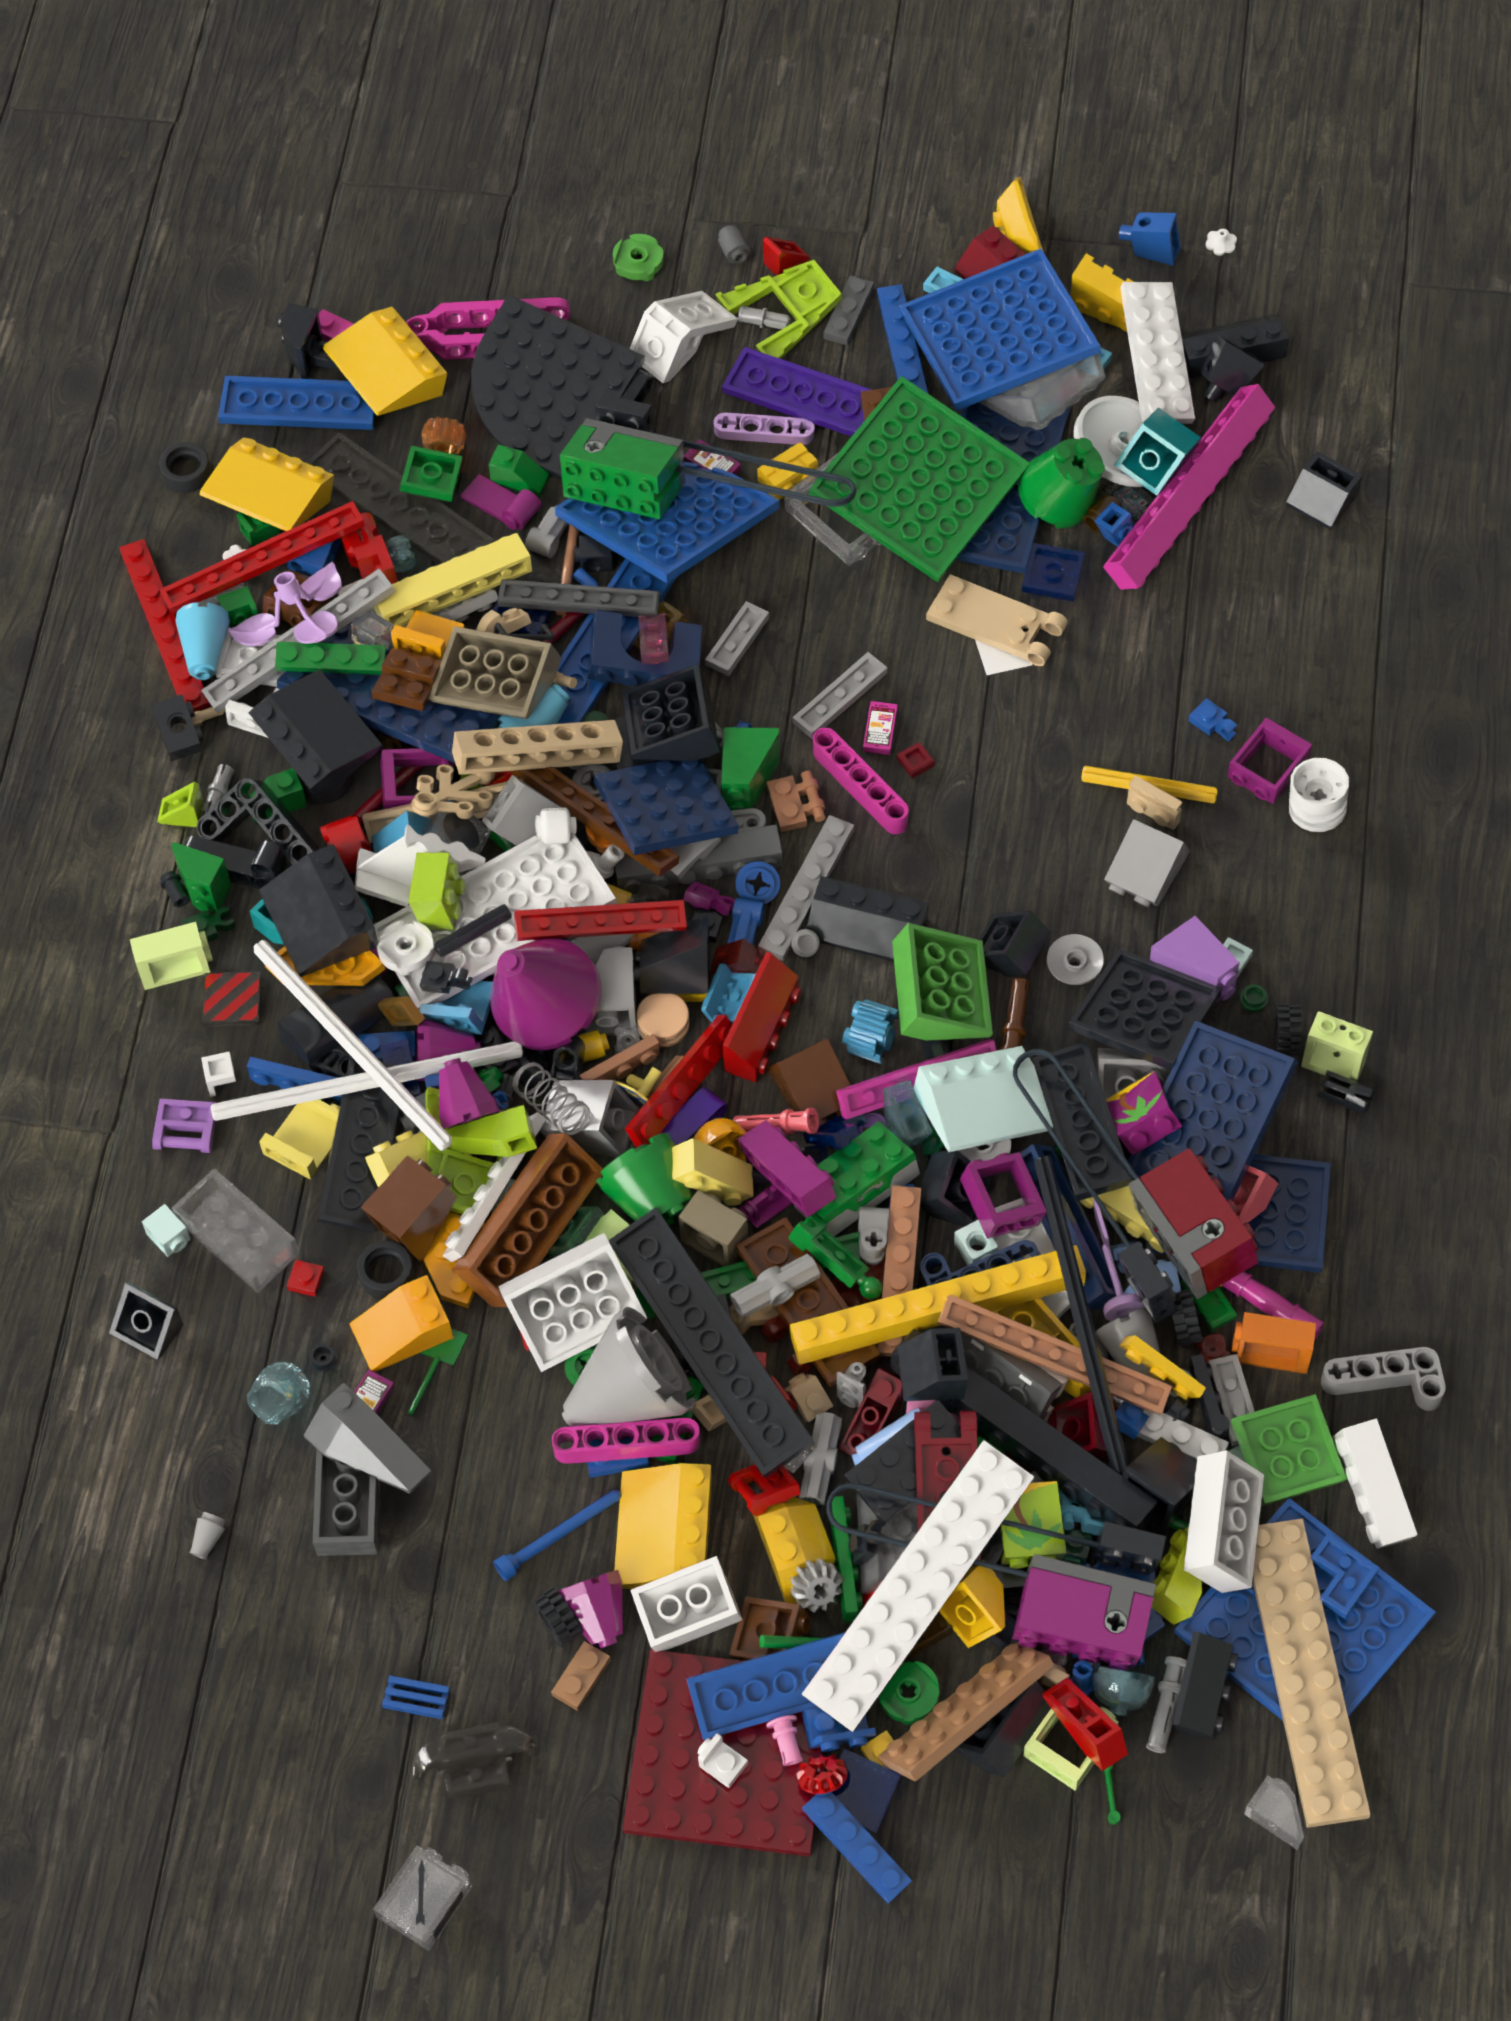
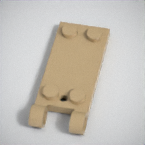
M951 574L926 613V620L1025 659L1036 666H1043L1051 654L1050 649L1040 642H1033L1039 630H1045L1053 636H1061L1068 625V620L1058 612H1050L1048 614Z

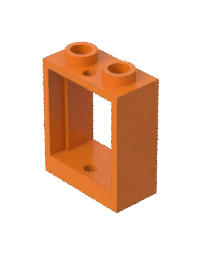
M1244 1312L1242 1323L1236 1322L1231 1352H1237L1240 1364L1307 1374L1313 1353L1316 1323Z

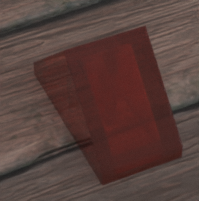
M745 939L718 946L715 951L710 974H716L719 964H726L733 973L756 974L765 953Z

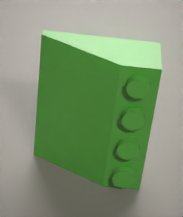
M907 923L892 941L901 1035L926 1041L991 1037L993 1032L983 941Z

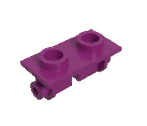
M772 1184L752 1200H748L738 1210L758 1229L790 1206L792 1202Z

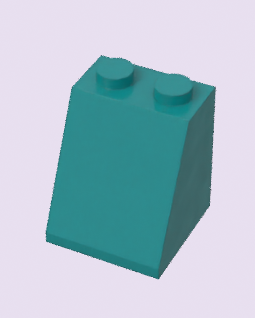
M1158 407L1142 423L1114 465L1157 496L1194 449L1201 437Z

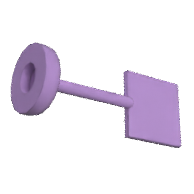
M1093 1200L1095 1219L1103 1242L1102 1249L1116 1293V1297L1110 1299L1105 1304L1103 1312L1107 1320L1113 1321L1117 1318L1129 1316L1128 1313L1145 1308L1137 1294L1123 1293L1111 1254L1109 1237L1098 1204Z

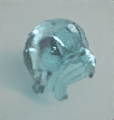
M284 1361L275 1362L261 1371L251 1390L247 1393V1402L251 1410L266 1424L277 1425L282 1420L298 1412L305 1405L309 1398L310 1385L306 1375L298 1366Z

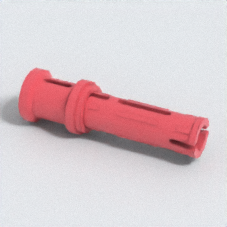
M807 1108L805 1111L794 1112L792 1109H786L780 1114L737 1115L733 1118V1121H736L746 1132L765 1120L774 1128L778 1126L786 1135H793L798 1131L815 1134L819 1127L818 1113L814 1108Z

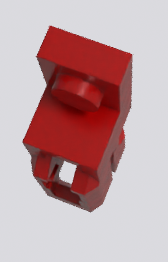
M367 512L361 513L360 515L365 524L364 527L359 529L361 540L357 530L340 537L350 565L359 569L362 580L377 569H380L391 585L397 583L398 580L382 535H378L372 514Z

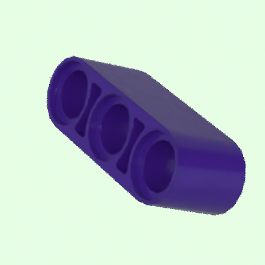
M703 1087L680 1108L661 1133H669L676 1145H679L694 1138L697 1131L705 1123L713 1119L722 1118L726 1113L728 1105L707 1087Z

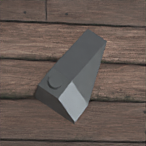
M344 1382L321 1403L304 1434V1438L325 1457L341 1461L357 1471H364L377 1477L378 1480L407 1493H411L432 1473L423 1461L365 1401Z

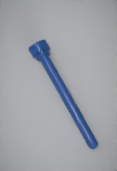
M612 1490L516 1554H509L507 1556L503 1554L495 1559L493 1563L504 1581H508L516 1576V1571L520 1569L521 1564L619 1501L621 1498L620 1491Z

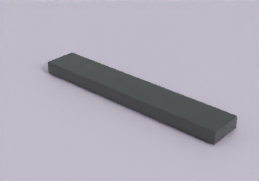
M505 579L501 580L498 596V607L595 614V611L599 610L620 613L622 616L656 619L660 603V591Z

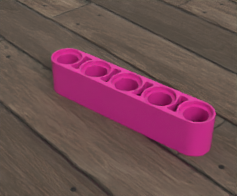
M830 728L818 729L813 735V755L815 759L886 831L891 834L903 833L908 827L909 815L908 805L835 731Z
M691 1418L563 1427L554 1432L552 1446L555 1458L559 1462L566 1464L686 1455L694 1453L699 1448L700 1429L696 1421ZM689 1432L694 1435L691 1439L683 1440L679 1437L682 1433ZM653 1435H661L664 1437L659 1442H652L649 1440L650 1437H652ZM624 1437L633 1439V1442L627 1445L621 1444L619 1441ZM595 1439L603 1441V1444L598 1447L589 1445ZM563 1442L573 1443V1446L569 1449H561L559 1447Z

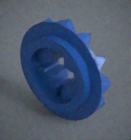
M751 861L741 867L736 876V890L741 898L767 904L779 892V875L773 866L764 861ZM759 872H761L762 881L769 885L760 886L755 894L754 884L747 880L756 879Z

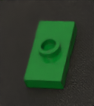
M1184 1279L1181 1280L1180 1285L1184 1291L1190 1290ZM1219 1287L1210 1292L1207 1291V1294L1198 1299L1192 1293L1195 1308L1211 1332L1237 1319V1313Z

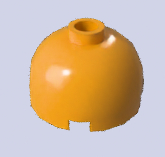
M727 1118L713 1119L705 1123L695 1134L694 1139L746 1162L738 1138L747 1132L736 1121Z

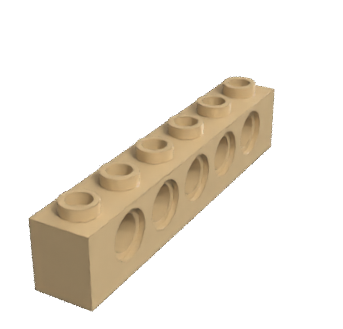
M615 720L454 732L452 754L459 775L620 762L623 740Z

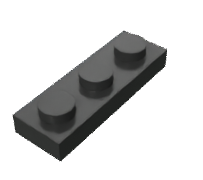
M849 276L841 293L842 300L835 306L823 332V339L848 346L874 289V282Z

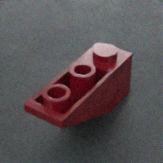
M878 1368L839 1447L843 1452L851 1456L856 1454V1446L890 1424L904 1399L901 1378L887 1368Z

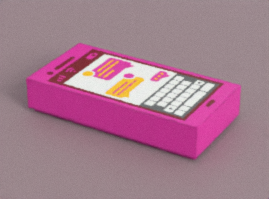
M870 702L863 752L890 755L898 704Z

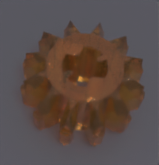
M437 416L436 419H428L422 429L423 446L430 450L459 454L466 442L464 425L458 423L456 419L450 420L448 417L440 418Z

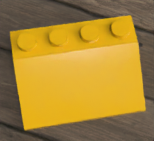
M393 307L368 314L323 346L324 351L377 416L443 395L447 372Z
M243 437L229 448L201 488L200 495L288 531L303 524L331 501L334 474L324 471L321 467L302 462L299 458L285 455L275 448H268L256 443L253 439Z
M679 1463L622 1472L614 1571H619L623 1589H635L707 1560L712 1489L711 1465Z

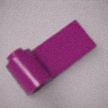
M480 474L461 494L463 500L504 522L512 530L523 529L542 506L538 497L531 491L522 489L516 495Z

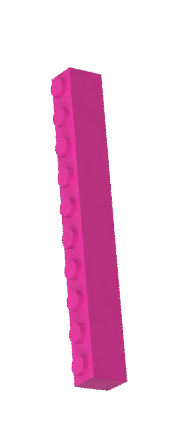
M1259 384L1240 387L1134 525L1133 529L1105 563L1104 569L1121 590L1137 589L1146 582V577L1151 570L1159 565L1160 558L1174 545L1173 541L1179 533L1187 528V523L1193 515L1200 511L1202 503L1215 491L1217 483L1228 474V469L1233 462L1241 457L1243 449L1256 437L1255 433L1269 420V415L1275 406Z

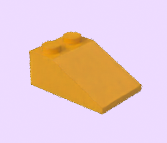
M427 1275L398 1287L349 1323L372 1372L379 1371L453 1339L450 1322Z

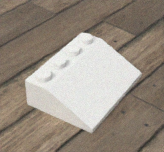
M605 1233L498 1286L541 1372L599 1343L614 1315L625 1307L637 1310L647 1319Z

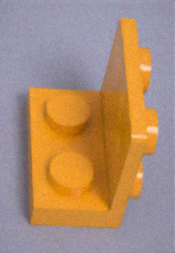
M416 610L406 628L398 625L394 626L391 631L393 648L400 650L405 647L414 654L422 656L433 654L439 660H442L453 627L464 628V624Z

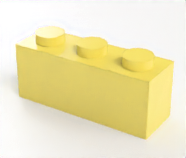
M694 1138L672 1147L673 1180L685 1184L688 1188L699 1190L706 1195L707 1193L713 1194L730 1206L739 1205L742 1201L753 1197L751 1164Z

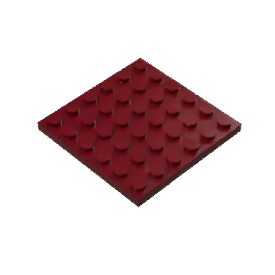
M650 1650L623 1833L810 1857L814 1822L804 1813L802 1807L816 1794L806 1792L799 1786L797 1772L800 1771L801 1763H808L809 1757L816 1759L821 1754H824V1752H821V1748L809 1749L802 1713L791 1714L797 1717L792 1726L797 1729L795 1737L803 1761L793 1765L783 1766L777 1739H773L772 1735L775 1732L774 1728H767V1723L770 1721L720 1735L726 1745L748 1760V1765L731 1787L728 1788L699 1767L698 1750L705 1740L701 1736L686 1678L743 1661Z

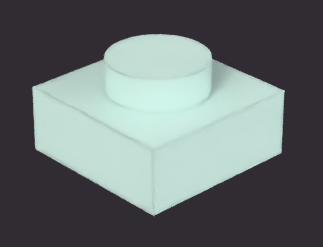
M1228 937L1223 945L1240 962L1239 976L1251 958L1253 950Z

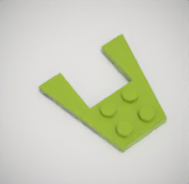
M815 260L785 269L783 274L774 277L770 275L762 277L760 282L748 286L746 284L734 287L735 290L725 294L718 292L715 294L718 303L734 315L739 312L742 305L747 307L773 291L794 317L795 322L757 344V351L781 359L842 300L841 292Z
M429 1086L425 1092L426 1111L441 1125L439 1120V1089ZM426 1136L427 1164L432 1168L431 1173L436 1177L440 1173L451 1182L450 1190L457 1198L450 1211L463 1214L467 1208H472L476 1200L473 1199V1196L479 1187L483 1184L486 1185L490 1178L487 1176L488 1171L494 1163L450 1149L439 1150ZM497 1156L496 1162H500L503 1156Z

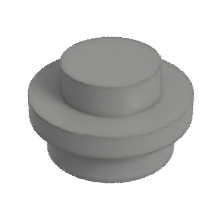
M799 930L792 937V949L798 956L810 957L819 948V938L812 930Z

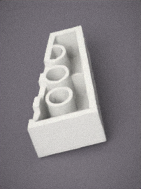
M1377 1418L1340 1430L1332 1439L1355 1495L1358 1510L1363 1515L1367 1524L1366 1533L1369 1541L1372 1544L1375 1543L1376 1548L1380 1549L1417 1536Z

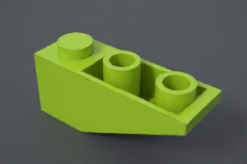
M524 1105L445 1130L452 1137V1144L448 1149L459 1153L512 1157L537 1149L532 1121Z

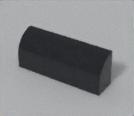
M377 975L364 986H335L319 997L355 1035H358L385 1018V1015L378 1007V1003L384 998L394 996L386 983ZM305 1006L278 1021L281 1043L309 1065L341 1045Z

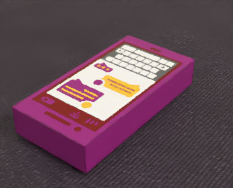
M700 439L696 442L700 444L709 445ZM692 448L684 455V462L697 463L699 468L712 470L715 467L734 475L741 470V464L727 456Z
M368 1369L354 1392L378 1414L395 1385L394 1382Z

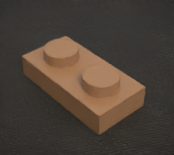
M584 1641L551 1691L552 1696L578 1711L611 1661L610 1656Z

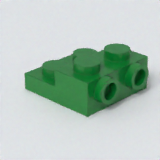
M411 446L400 484V491L452 502L461 473L463 456Z

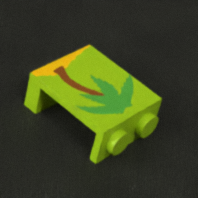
M1057 1481L1029 1483L1005 1517V1520L1064 1534ZM1000 1524L1004 1554L1000 1558L1001 1565L1010 1564V1568L1018 1569L1027 1567L1034 1554L1060 1561L1066 1555L1065 1540Z

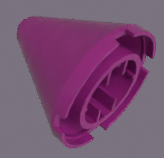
M557 938L539 939L507 950L498 959L491 988L490 1005L495 1022L507 1037L525 1048L550 1050L568 1044L572 1041L570 1038L582 1028L586 1030L597 1013L601 999L600 975L589 956L578 946L566 940Z

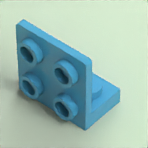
M479 981L471 985L470 989H464L441 1003L436 1002L433 1005L421 1004L419 1011L425 1019L470 1034L482 1035L491 1008L490 994L493 982Z

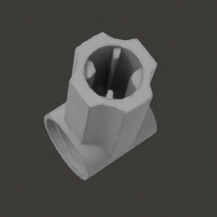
M550 507L538 528L533 527L530 530L525 542L527 550L550 559L555 555L559 546V538L568 526L567 522L555 515V507Z

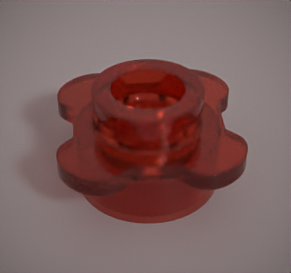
M1220 1334L1209 1335L1202 1338L1203 1342L1196 1343V1347L1203 1354L1205 1364H1208V1360L1230 1356V1352L1226 1350L1225 1338ZM1215 1348L1216 1351L1212 1352L1210 1349Z

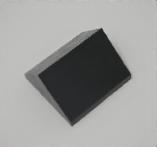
M128 1281L124 1285L109 1334L158 1360L184 1324L177 1307Z

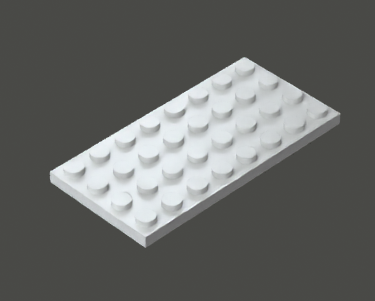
M571 834L569 842L563 844H544L541 841V837L537 838L535 835L486 862L483 866L477 867L461 876L465 881L464 895H460L461 916L459 920H456L455 930L430 931L435 943L502 904L507 905L512 918L444 957H440L435 950V955L430 961L452 963L456 969H467L469 971L467 977L473 978L471 983L473 985L495 973L498 959L502 953L534 941H517L514 912L516 910L612 905L618 903L575 834ZM410 905L374 924L378 943L380 933L390 924L397 921H404V924H414L413 921L418 922ZM403 943L400 946L402 950L409 949L412 944L405 945ZM425 966L405 976L399 975L395 971L411 1000L419 1010L421 1004L433 1005L436 1002L441 1003L464 990L451 986L449 994L422 991L419 985Z

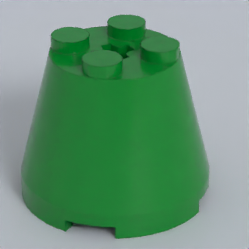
M1066 439L1032 459L1022 474L1020 484L1018 485L1019 496L1026 510L1035 519L1039 517L1046 522L1055 524V528H1070L1084 521L1083 517L1095 503L1102 473L1105 470L1101 455L1093 447L1089 439Z
M661 1133L649 1139L650 1145L646 1143L635 1149L631 1148L613 1160L600 1172L603 1178L596 1179V1182L601 1190L634 1221H637L656 1207L668 1225L672 1227L676 1223L674 1218L682 1213L693 1198L691 1188L673 1180L672 1147L676 1146V1143L669 1133Z

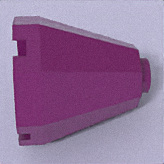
M424 1019L417 1025V1062L481 1048L480 1042H475L473 1034L429 1019ZM426 1077L417 1079V1081H425Z
M455 1058L444 1062L445 1068L439 1070V1120L444 1130L500 1113L496 1099L468 1061L461 1062L460 1058Z
M618 1570L599 1575V1577L582 1581L558 1591L568 1604L569 1609L572 1610L574 1617L579 1623L578 1625L582 1629L583 1635L591 1645L599 1643L601 1649L618 1642L616 1636L623 1634L622 1580Z

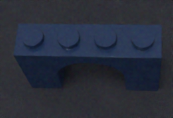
M595 611L591 628L587 679L602 683L613 682L625 686H638L700 664L702 625L675 621L671 635L670 655L660 662L644 663L629 656L621 644L622 614Z

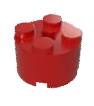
M357 814L320 827L325 842H327L328 846L334 844L349 875L356 873L360 848L373 852Z

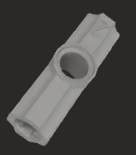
M806 1254L781 1268L778 1266L768 1268L757 1277L755 1282L730 1294V1299L739 1316L745 1318L770 1304L777 1306L786 1302L792 1297L794 1291L819 1279L820 1272L812 1256L810 1257Z
M827 1412L817 1414L812 1434L815 1444L808 1448L805 1453L803 1466L805 1472L801 1483L799 1499L811 1502L816 1506L825 1505L830 1477L835 1472L838 1456L837 1444L842 1427V1418L835 1414Z

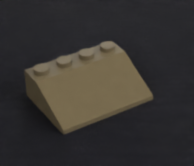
M454 626L428 700L434 703L528 719L552 685L562 657L551 643Z

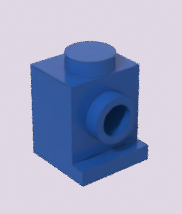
M1114 502L1095 520L1104 538L1117 547L1134 527V523L1131 520L1132 515ZM1115 515L1117 521L1111 526L1108 524V521Z

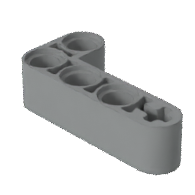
M1429 1347L1335 1358L1325 1364L1321 1376L1322 1389L1331 1395L1411 1385L1416 1404L1426 1411L1437 1409L1445 1393V1382L1439 1357ZM1425 1362L1430 1368L1423 1369L1417 1363ZM1388 1366H1396L1401 1372H1392L1388 1369ZM1358 1370H1367L1371 1373V1376H1363ZM1425 1389H1431V1390H1433L1437 1395H1436V1396L1426 1395L1423 1390H1425Z

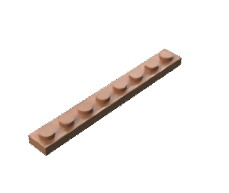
M949 1294L947 1296L937 1324L946 1328H960L961 1334L1090 1387L1081 1348ZM1101 1357L1111 1396L1159 1416L1163 1413L1172 1388L1171 1385Z

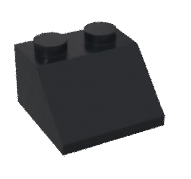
M288 303L285 312L280 314L278 326L282 330V343L285 344L286 354L300 377L308 379L314 366L311 365L310 356L319 341L324 342L318 309Z
M1031 910L993 914L979 940L983 941L985 967L1007 977L1026 975L1032 969L1033 962L1038 953L1044 948L1045 941L1051 931Z
M958 1150L932 1153L920 1185V1208L933 1218L963 1227L977 1221L976 1213L960 1180L967 1165L972 1161ZM991 1176L981 1178L988 1195L994 1181Z

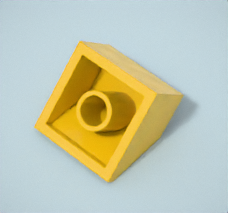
M978 1565L968 1569L939 1610L968 1648L996 1634L1005 1627L1003 1584L992 1569Z

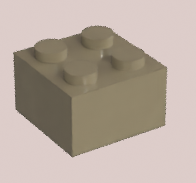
M698 1190L679 1215L682 1243L723 1267L732 1265L737 1261L740 1255L736 1251V1244L748 1238L747 1218L740 1210L736 1208L730 1209L721 1204V1201L713 1194L707 1193L706 1195Z

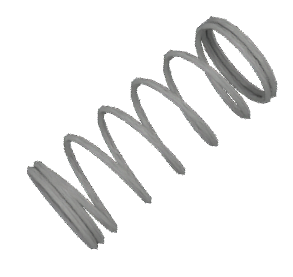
M528 1063L522 1066L515 1074L512 1083L513 1090L520 1097L525 1098L529 1105L534 1106L538 1113H542L546 1120L551 1121L562 1134L575 1135L586 1126L590 1117L589 1107L583 1101H577L575 1094L568 1093V1089L565 1086L559 1085V1081L556 1078H551L550 1073L545 1071L539 1063ZM529 1067H539L540 1071L536 1072L528 1080L525 1091L519 1092L518 1080L523 1071ZM542 1073V1081H539L533 1089L527 1092L528 1084L532 1078ZM545 1073L548 1075L546 1080H544ZM551 1080L555 1081L557 1086L546 1094L542 1104H536L535 1097L540 1096L546 1091ZM548 1081V1084L544 1088V1090L537 1094V1091L542 1086V1084ZM559 1088H563L566 1094L556 1100L551 1111L545 1112L544 1105L555 1098ZM557 1089L553 1097L549 1099L547 1102H545L548 1095L553 1090ZM568 1095L572 1096L575 1101L564 1108L558 1119H553V1112L564 1105ZM566 1096L562 1104L554 1110L558 1101ZM576 1106H583V1113L579 1120L573 1125L562 1127V1120L567 1118ZM586 1111V1117L583 1123L577 1129L570 1132H566L563 1130L569 1129L575 1126L577 1123H579Z

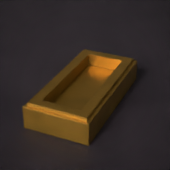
M409 996L384 998L378 1003L379 1009L392 1026L419 1025L425 1019Z

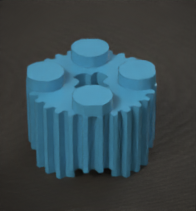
M867 999L864 1002L857 1000L852 1010V1017H855L851 1028L847 1027L845 1029L842 1043L847 1045V1052L849 1054L881 1064L884 1060L881 1057L884 1050L890 1051L894 1043L896 1031L892 1025L894 1018H899V1010Z

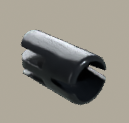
M1327 1070L1325 1073L1327 1077L1347 1084L1350 1087L1348 1089L1326 1080H1322L1321 1086L1346 1096L1345 1100L1323 1091H1318L1316 1096L1365 1114L1369 1108L1368 1102L1358 1097L1372 1100L1375 1089Z

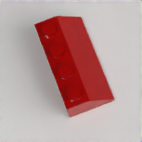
M766 952L723 1044L724 1072L755 1083L760 1074L764 1075L770 1061L768 1056L771 1050L775 1051L780 1041V1035L778 1034L782 1027H787L791 1017L789 1010L792 1004L798 1003L802 989L799 988V977L772 953Z

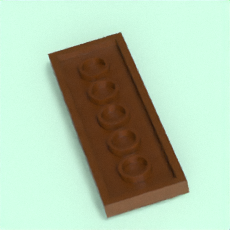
M785 1217L736 1244V1251L756 1280L768 1268L774 1266L781 1268L806 1254L814 1259L820 1272V1278L794 1291L790 1299L775 1306L783 1320L790 1328V1324L848 1309L849 1307L813 1255L807 1249L802 1252L789 1240V1235L794 1228ZM873 1344L812 1362L829 1387L837 1384L838 1371L845 1374L849 1366L854 1362H860L867 1367L879 1360L881 1353Z

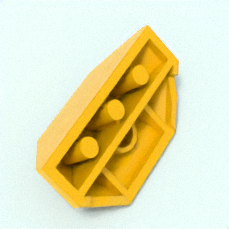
M1016 177L997 200V212H993V221L995 227H999L1000 231L1025 254H1028L1040 248L1042 249L1022 179L1021 177Z
M792 1497L786 1502L767 1507L762 1515H753L784 1601L786 1603L798 1604L790 1590L793 1587L790 1577L799 1575L796 1567L803 1569L806 1567V1559L814 1564L818 1558L823 1559L825 1563L829 1562L834 1565L836 1558L816 1505Z

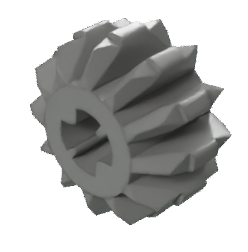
M820 1558L814 1564L806 1559V1567L803 1569L796 1567L799 1575L790 1577L793 1585L790 1590L793 1597L796 1598V1602L803 1608L807 1607L812 1612H815L818 1607L826 1611L827 1603L829 1602L837 1604L834 1596L843 1593L842 1587L839 1585L843 1580L842 1576L836 1571V1567L832 1563H825Z

